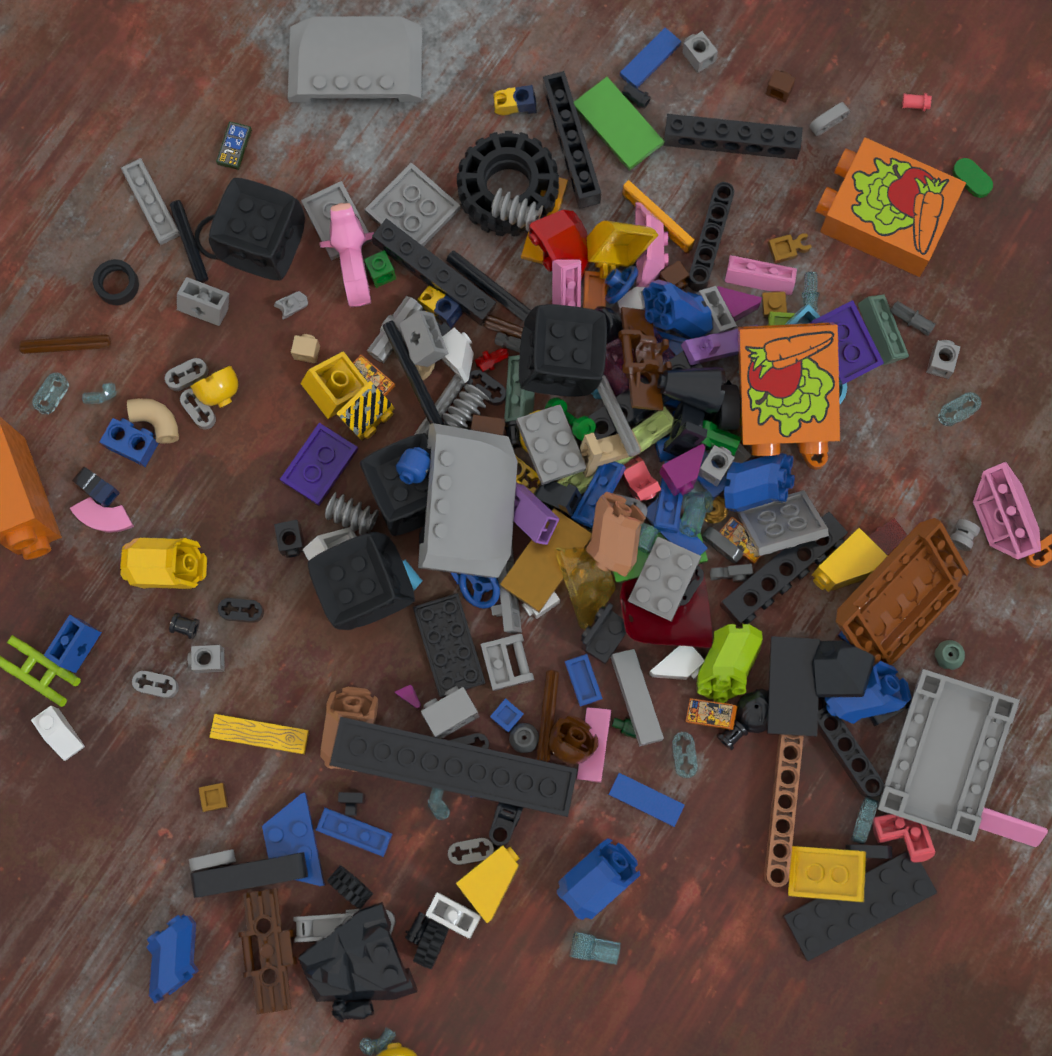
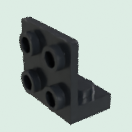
M611 603L607 607L601 606L595 615L594 621L596 623L593 627L588 625L580 640L582 641V649L603 664L607 663L626 635L624 620L612 611L613 605Z

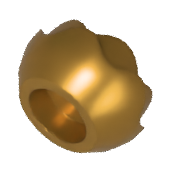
M710 495L702 499L699 503V514L702 519L713 524L725 519L728 514V509L725 508V499L720 496L712 499Z

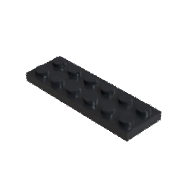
M907 850L865 872L864 902L816 898L783 915L806 961H809L931 897L937 891L922 863L912 862Z

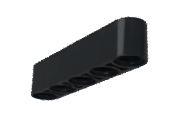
M728 182L718 183L713 191L689 273L688 285L695 292L706 289L709 283L734 196V188ZM725 193L728 195V198H720L718 194ZM718 213L722 218L715 219L712 214ZM713 234L716 236V239L710 240L706 235ZM706 254L711 259L704 261L700 258V255ZM696 275H701L705 280L699 282L696 281L693 277Z
M818 697L822 703L821 710H818V731L859 793L866 798L880 795L884 789L881 777L843 720L838 716H832L828 712L825 697ZM826 718H830L835 722V729L833 731L825 728L824 721ZM839 739H845L848 742L849 749L847 751L839 749ZM854 759L862 763L863 768L861 772H856L852 769V761ZM867 780L875 782L876 791L874 793L866 790L865 784Z
M301 852L190 873L194 898L302 879L308 877L305 853Z

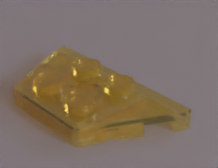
M556 548L554 550L580 628L585 630L588 625H592L598 610L602 605L605 606L616 590L610 570L603 571L595 564L597 561L586 551L587 548Z

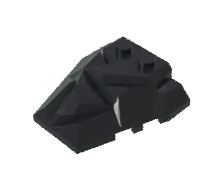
M383 902L357 911L353 914V918L345 924L337 926L333 933L326 938L320 939L299 955V962L316 1002L335 1001L338 999L344 1001L395 1000L418 991L410 969H404L390 934L391 922Z

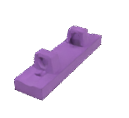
M738 329L685 340L681 346L690 365L738 355Z

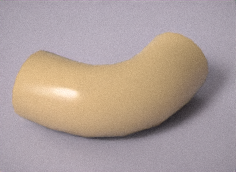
M138 398L127 400L128 416L131 423L141 421L151 423L155 430L156 442L166 444L179 440L175 417L164 404L153 399Z

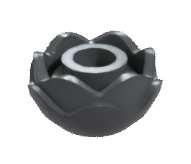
M520 723L512 728L509 734V742L515 751L528 753L536 748L539 742V733L533 725Z

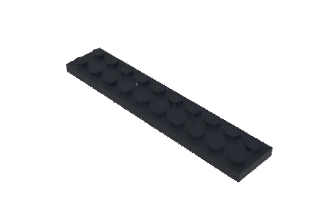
M340 717L329 766L564 817H568L577 774V769L345 717Z

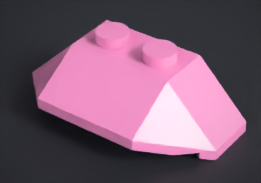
M636 203L635 225L651 227L658 233L657 238L636 260V267L638 268L636 287H648L651 282L659 280L660 272L664 270V267H668V253H664V246H668V232H664V224L641 203Z
M1004 462L983 471L973 503L989 545L1017 560L1041 551L1040 531L1024 488L1009 465Z

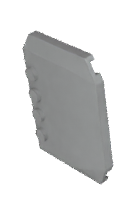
M401 16L310 17L291 26L288 101L311 102V98H399V102H422V26Z
M435 423L430 424L427 448L431 449L425 534L424 543H421L419 547L418 568L499 578L511 556L517 459L508 436Z

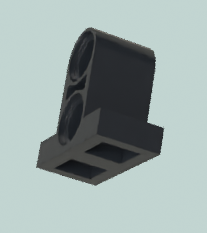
M680 402L674 413L671 436L664 443L663 451L678 457L697 447L707 437L708 430L703 428L705 412Z
M555 481L544 485L539 483L534 492V495L551 511L555 508L571 520H573L571 517L582 499V495L576 486L571 484L564 486Z

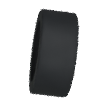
M112 259L105 261L95 270L93 286L103 301L118 306L128 303L135 297L139 289V280L128 263L123 260ZM118 270L125 272L129 277V284L126 289L118 294L106 292L103 287L106 276Z
M721 385V390L725 391L722 405L716 413L717 426L719 430H736L739 428L741 416L739 388L737 385Z

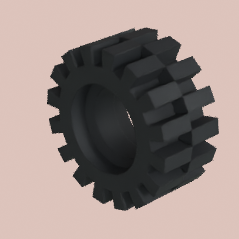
M341 865L327 880L339 894L358 909H361L373 895L369 888Z
M430 920L419 943L413 962L431 970L438 958L449 928Z

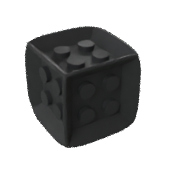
M233 178L228 184L214 215L209 232V244L215 256L224 263L266 279L281 281L291 266L303 235L305 225L303 208L296 198L284 191L252 180Z
M545 304L535 306L525 319L521 336L519 359L520 388L534 393L568 397L587 396L594 392L602 381L605 368L607 321L605 314L593 309L566 305Z
M426 433L412 435L371 453L360 461V467L392 536L402 535L425 525L429 472L421 483L407 484L399 478L400 475L396 470V464L406 449L414 447L422 448L431 458V449L427 448L428 436Z
M371 532L351 538L319 553L308 561L309 574L320 604L328 620L336 629L352 630L371 624L406 608L415 601L413 587L400 554L390 537L386 534Z

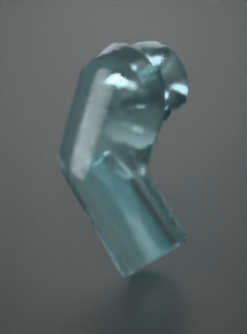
M103 384V392L84 393L82 396L83 403L102 404L115 397L117 393L115 391V384Z
M432 788L428 807L435 818L445 820L450 816V809L442 801L444 790Z
M386 1027L379 1039L363 1038L360 1041L359 1047L365 1055L379 1054L387 1049V1045L392 1042L397 1034Z

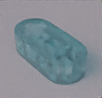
M58 372L50 374L33 398L34 408L41 414L52 413L69 388L68 380ZM60 380L62 384L60 387H55L52 384L54 381L58 382ZM41 400H44V401L47 400V401L49 402V405H48V406H44V405L42 406V405L40 404V401H41Z
M973 392L965 393L941 408L938 413L939 421L945 426H953L980 409L981 399ZM967 400L969 402L972 400L974 401L975 404L972 407L968 406L965 409L962 408V406L967 402ZM947 410L948 412H953L954 410L958 411L953 416V420L951 417H945Z
M680 732L672 740L675 770L680 777L691 778L696 774L698 768L695 742L691 734ZM680 737H684L686 741L690 742L686 746L685 754L682 753V747L676 744V742L680 741ZM683 757H687L688 764L693 765V769L689 770V774H685L684 770H680V766L684 764Z
M869 797L864 798L852 833V841L865 844L876 813L877 800Z

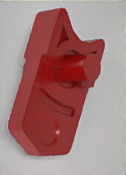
M501 348L490 354L488 351H484L482 353L483 356L475 359L477 367L481 368L482 372L487 369L492 371L495 369L494 364L509 356L508 350Z

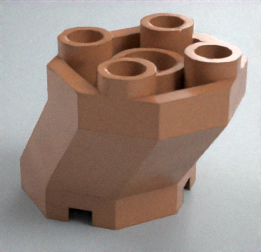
M605 492L596 503L592 537L586 551L597 561L595 564L601 570L615 571L621 576L626 577L637 561L641 525L646 517L634 504L631 507L625 504L627 500L622 496Z
M345 687L342 688V693L337 695L336 691L330 693L327 701L321 744V758L325 761L327 768L342 769L329 766L340 717L372 724L376 723L378 698L376 696L372 698L369 690Z

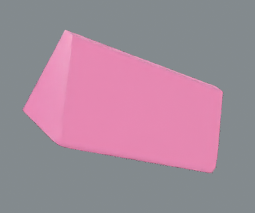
M730 255L725 282L771 292H785L786 295H792L797 269Z
M553 260L552 304L581 307L580 260Z
M587 708L585 722L590 725L591 729L589 731L592 736L597 735L598 747L588 760L579 764L578 780L601 783L611 714L609 709Z
M987 808L983 809L982 820L979 829L1033 847H1037L1048 832L1047 828Z

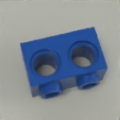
M112 418L100 443L106 449L146 467L159 444L154 439V434L144 428L141 431L133 428L134 424L123 418L120 421ZM119 432H125L121 440H115ZM141 441H145V446L141 450H136V445Z

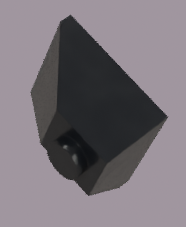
M843 640L820 641L814 658L817 696L864 697L875 661L874 655Z

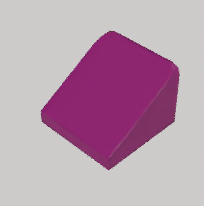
M408 685L394 692L415 709L421 710L422 706L413 686Z

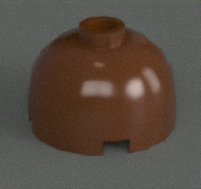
M567 716L566 719L561 717L554 724L549 734V746L552 753L559 760L570 765H576L588 760L594 754L598 747V737L596 734L594 737L589 731L591 729L590 725L575 716Z

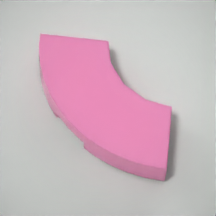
M89 497L70 507L72 513L82 523L99 531L112 533L134 527L122 505L114 508L102 507L93 498Z

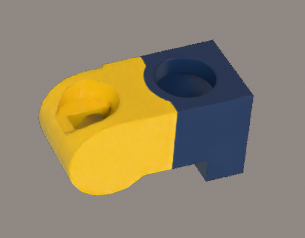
M533 85L507 88L493 94L495 113L498 115H510L518 112L537 113Z
M428 286L417 299V302L426 311L433 313L434 316L443 323L445 322L450 328L454 326L463 314L460 304L431 286Z

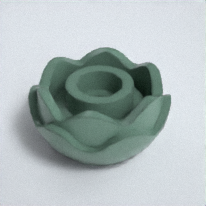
M953 640L941 642L934 653L939 666L944 669L955 670L965 660V651L962 645Z

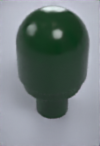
M625 717L624 720L613 718L611 727L621 729L620 733L624 736L637 739L630 717Z

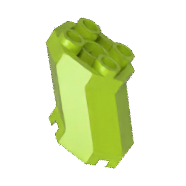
M729 624L714 631L712 648H710L698 673V694L714 699V702L725 703L728 699L746 693V679L761 650L763 640L762 631L750 624H742L743 628H736V624Z

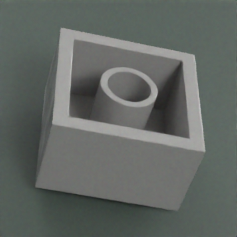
M457 686L444 693L446 697L437 701L435 698L423 705L425 709L421 713L436 738L442 739L480 717L464 687L460 689Z

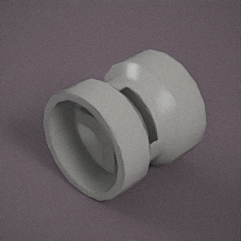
M959 519L955 526L956 531L951 534L950 538L955 547L970 551L974 544V537L978 536L980 532V527L968 520Z

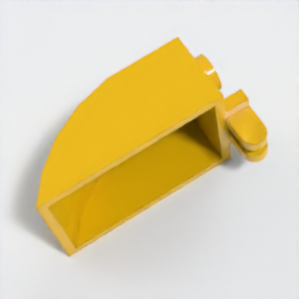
M601 221L587 236L588 262H595V267L600 268V278L606 279L613 269H618L619 266H632L657 238L658 233L655 229L648 226Z

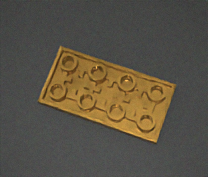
M555 508L552 512L559 518V521L548 544L535 543L531 540L500 584L501 588L538 613L545 606L592 537L591 532ZM547 521V523H546V525H545V528H546V529L548 528V526H549V524H550L548 521Z

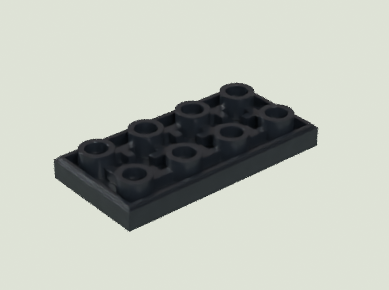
M456 593L414 606L413 610L440 698L446 697L444 693L456 686L458 689L464 687L465 690L486 684L459 594Z
M770 637L767 734L817 737L818 696L816 694L814 658L820 639Z

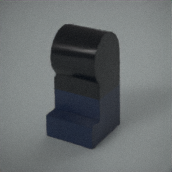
M84 466L72 480L103 507L108 508L120 494L116 488Z

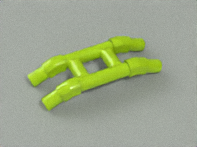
M11 635L7 643L29 657L22 667L19 668L0 656V667L60 707H63L67 703V699L48 687L55 675H58L73 686L80 684V678L67 669L59 667L42 653ZM36 662L48 669L40 681L29 674Z

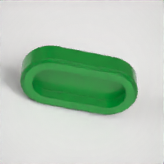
M962 158L955 163L952 170L953 176L966 182L964 187L973 196L983 198L991 192L993 188L992 179L974 161Z

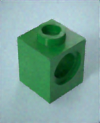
M385 250L364 259L375 288L396 280L393 266Z

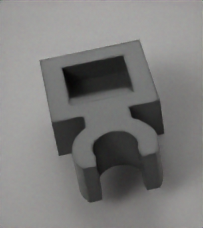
M752 564L711 568L710 579L720 580L727 578V580L733 579V582H745L753 574Z

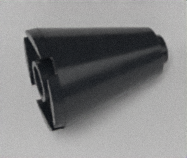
M720 367L665 370L658 377L657 388H660L661 394L706 413L714 414V412L717 413L724 399L725 391L721 390L722 382L726 383L725 370Z

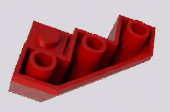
M560 210L529 224L528 237L535 246L539 245L543 250L542 263L544 267L551 272L553 260H580L582 282L585 271L590 264L588 262L587 248L588 234L576 213L571 210Z

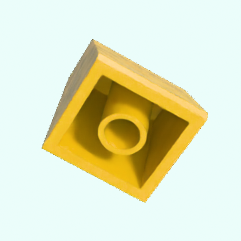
M858 528L812 574L814 577L813 582L821 590L826 589L830 592L865 580L884 561L887 555Z
M501 846L456 883L486 923L493 919L519 867L516 861L520 858L511 847L506 849L504 846Z

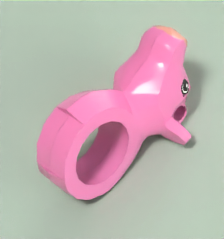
M338 203L333 205L330 210V240L320 242V247L335 248L340 255L341 271L349 307L371 304V297L361 248L364 242L372 239V235L375 232L364 233L360 220L354 213L351 204Z

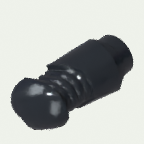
M338 999L332 1004V1015L342 1023L346 1019L364 1020L374 1015V1007L371 1000L352 1001L345 1004L344 1000Z

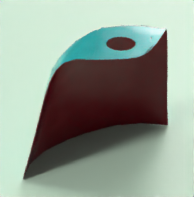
M698 564V566L703 570L702 564ZM696 570L689 585L694 579L697 581L699 580V577H697L698 572ZM705 576L690 601L686 605L678 607L672 621L628 601L638 578L622 583L620 592L621 609L625 630L631 639L646 644L712 648V624ZM623 601L625 605L626 615L623 608ZM629 615L633 617V622L629 621Z

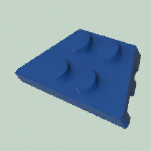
M302 793L262 825L268 858L304 852L308 877L297 879V881L325 886L307 794Z

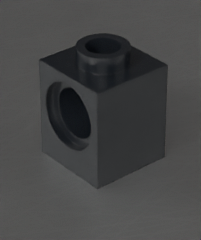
M298 520L274 524L278 549L282 556L286 555L287 558L299 556L300 552H304L303 548L305 545L301 524ZM295 535V542L291 545H286V537Z

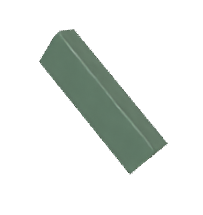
M885 295L868 296L862 300L858 306L868 332L884 362L882 365L908 358L909 354Z
M520 355L509 356L504 417L506 422L516 421L517 418L529 415L534 411L535 393L520 388Z

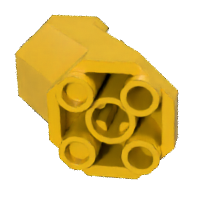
M135 538L122 547L120 574L130 585L143 589L195 588L198 585L197 582L202 581L206 577L207 557L198 550L201 546L197 541L187 538Z

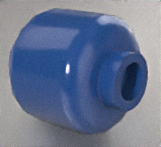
M419 447L406 449L396 464V470L400 475L399 478L407 484L421 483L430 470V455Z

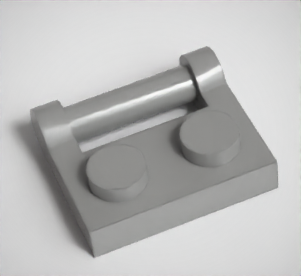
M522 634L481 644L493 691L534 681L533 673L529 671L525 656ZM508 645H513L520 676L514 677L506 649Z

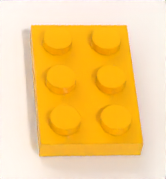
M792 846L788 896L864 902L866 852Z

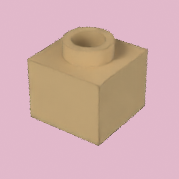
M302 334V336L295 335L291 350L294 360L317 363L320 350L318 340L308 334Z

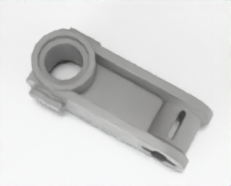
M360 909L346 910V914L293 917L296 922L297 935L294 938V942L319 941L322 938H326L334 932L337 926L343 925L353 918V914Z

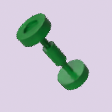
M555 397L547 402L545 409L561 404L568 424L573 426L572 433L579 440L583 441L585 435L595 432V422L587 416L576 418L567 412V404L561 398Z

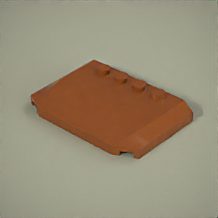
M936 518L920 522L837 609V625L851 645L874 655L875 661L873 666L879 661L889 665L894 664L958 596L961 590L958 584L963 575L968 576L969 574L968 568L942 522Z

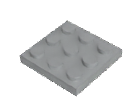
M410 163L364 210L379 225L387 218L422 246H425L461 207L414 164Z
M804 490L789 494L786 502H771L738 512V517L760 556L829 536L826 524Z

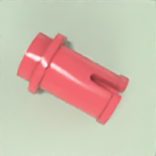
M924 93V95H903L902 108L922 109V111L930 110L931 96H928L927 93Z

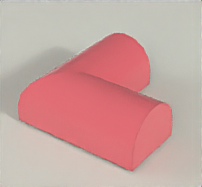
M893 814L872 818L873 832L878 843L904 838L912 862H923L935 855V849L926 825Z

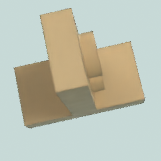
M631 430L632 433H633V435H634V437H635V439H636V441H637V444H638V446H639V448H640V452H641L642 449H641V447H640V444H639V442H638V440H637V438H636V436H635L633 430ZM594 433L584 436L579 449L587 467L583 471L585 478L593 476L597 466L630 457L619 434L598 440Z

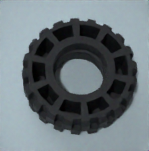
M505 131V133L501 134L497 132L491 133L486 139L482 137L476 141L474 148L471 146L467 149L465 159H461L459 163L457 188L461 207L465 214H469V220L474 225L479 223L481 230L487 233L491 230L497 236L511 234V237L519 236V232L523 231L528 233L526 225L523 228H519L517 222L514 225L510 224L509 218L506 221H502L500 215L497 218L492 216L491 206L495 195L487 189V182L498 171L505 169L517 170L529 179V187L519 196V203H522L527 198V206L529 207L533 202H536V210L543 205L540 219L546 217L555 207V201L559 193V175L556 161L552 159V153L547 147L542 148L541 141L536 138H528L526 133L520 132L515 134L513 131ZM541 191H547L544 197L540 195Z

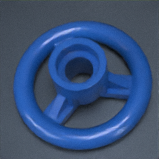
M629 266L622 272L615 268L608 274L605 279V284L609 286L606 294L607 303H616L629 291L638 275V268L636 266Z
M460 574L459 587L462 595L470 604L486 609L497 603L500 596V586L497 578ZM466 578L473 584L474 596L467 589ZM493 589L491 599L481 601L482 594Z

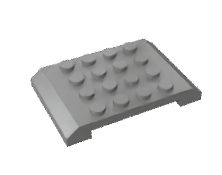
M922 669L884 783L878 810L975 842L987 796L1020 700Z

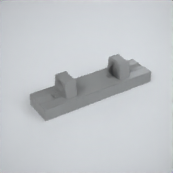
M512 546L511 556L498 578L499 586L514 565ZM500 587L501 604L491 607L492 615L503 617L504 632L511 634L522 633L518 598Z

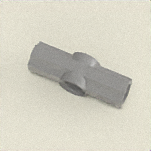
M406 296L395 313L389 315L383 324L388 321H394L402 337L399 323L417 311H422L423 306L412 297ZM383 324L379 335L367 350L374 359L382 363L387 360L393 351L392 345L383 329Z

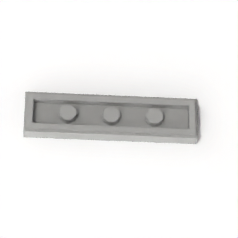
M137 159L121 167L159 244L162 245L180 236L142 159Z
M635 649L612 654V664L639 746L662 741L664 737Z

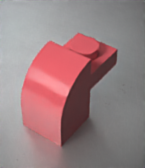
M639 456L624 464L626 469L622 478L635 499L642 502L653 498L659 493L658 491L661 488L658 482L651 477L644 461Z

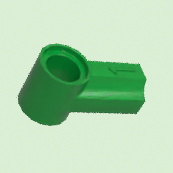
M704 420L703 428L708 430L707 437L699 445L704 444L705 450L712 449L714 445L717 447L721 446L728 449L732 456H735L741 437L719 430L717 425Z

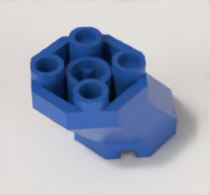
M662 280L653 281L648 287L643 289L645 318L649 323H653L655 327L665 330L671 329L686 339L706 336L713 329L712 312L708 306L704 307L701 303L704 301L701 295L691 292L686 293L672 283Z
M781 453L779 455L763 456L743 463L733 462L726 479L730 480V484L725 486L724 489L725 508L734 512H742L771 502H786L788 490L793 488L795 481L794 475H791L793 456Z
M879 661L872 668L864 697H825V701L827 703L826 708L832 716H838L840 719L854 724L862 718L898 711L912 699L907 681L904 678L899 680L895 675L898 673L896 668Z
M607 838L559 880L557 894L568 904L578 919H593L641 876L640 871L636 872L635 867L638 865L637 859L623 844H610L613 840Z
M177 915L167 923L169 927L161 932L158 930L147 939L149 942L147 949L152 954L149 996L154 1003L162 1001L166 993L169 995L174 993L193 977V974L199 972V969L194 964L196 922L191 915Z

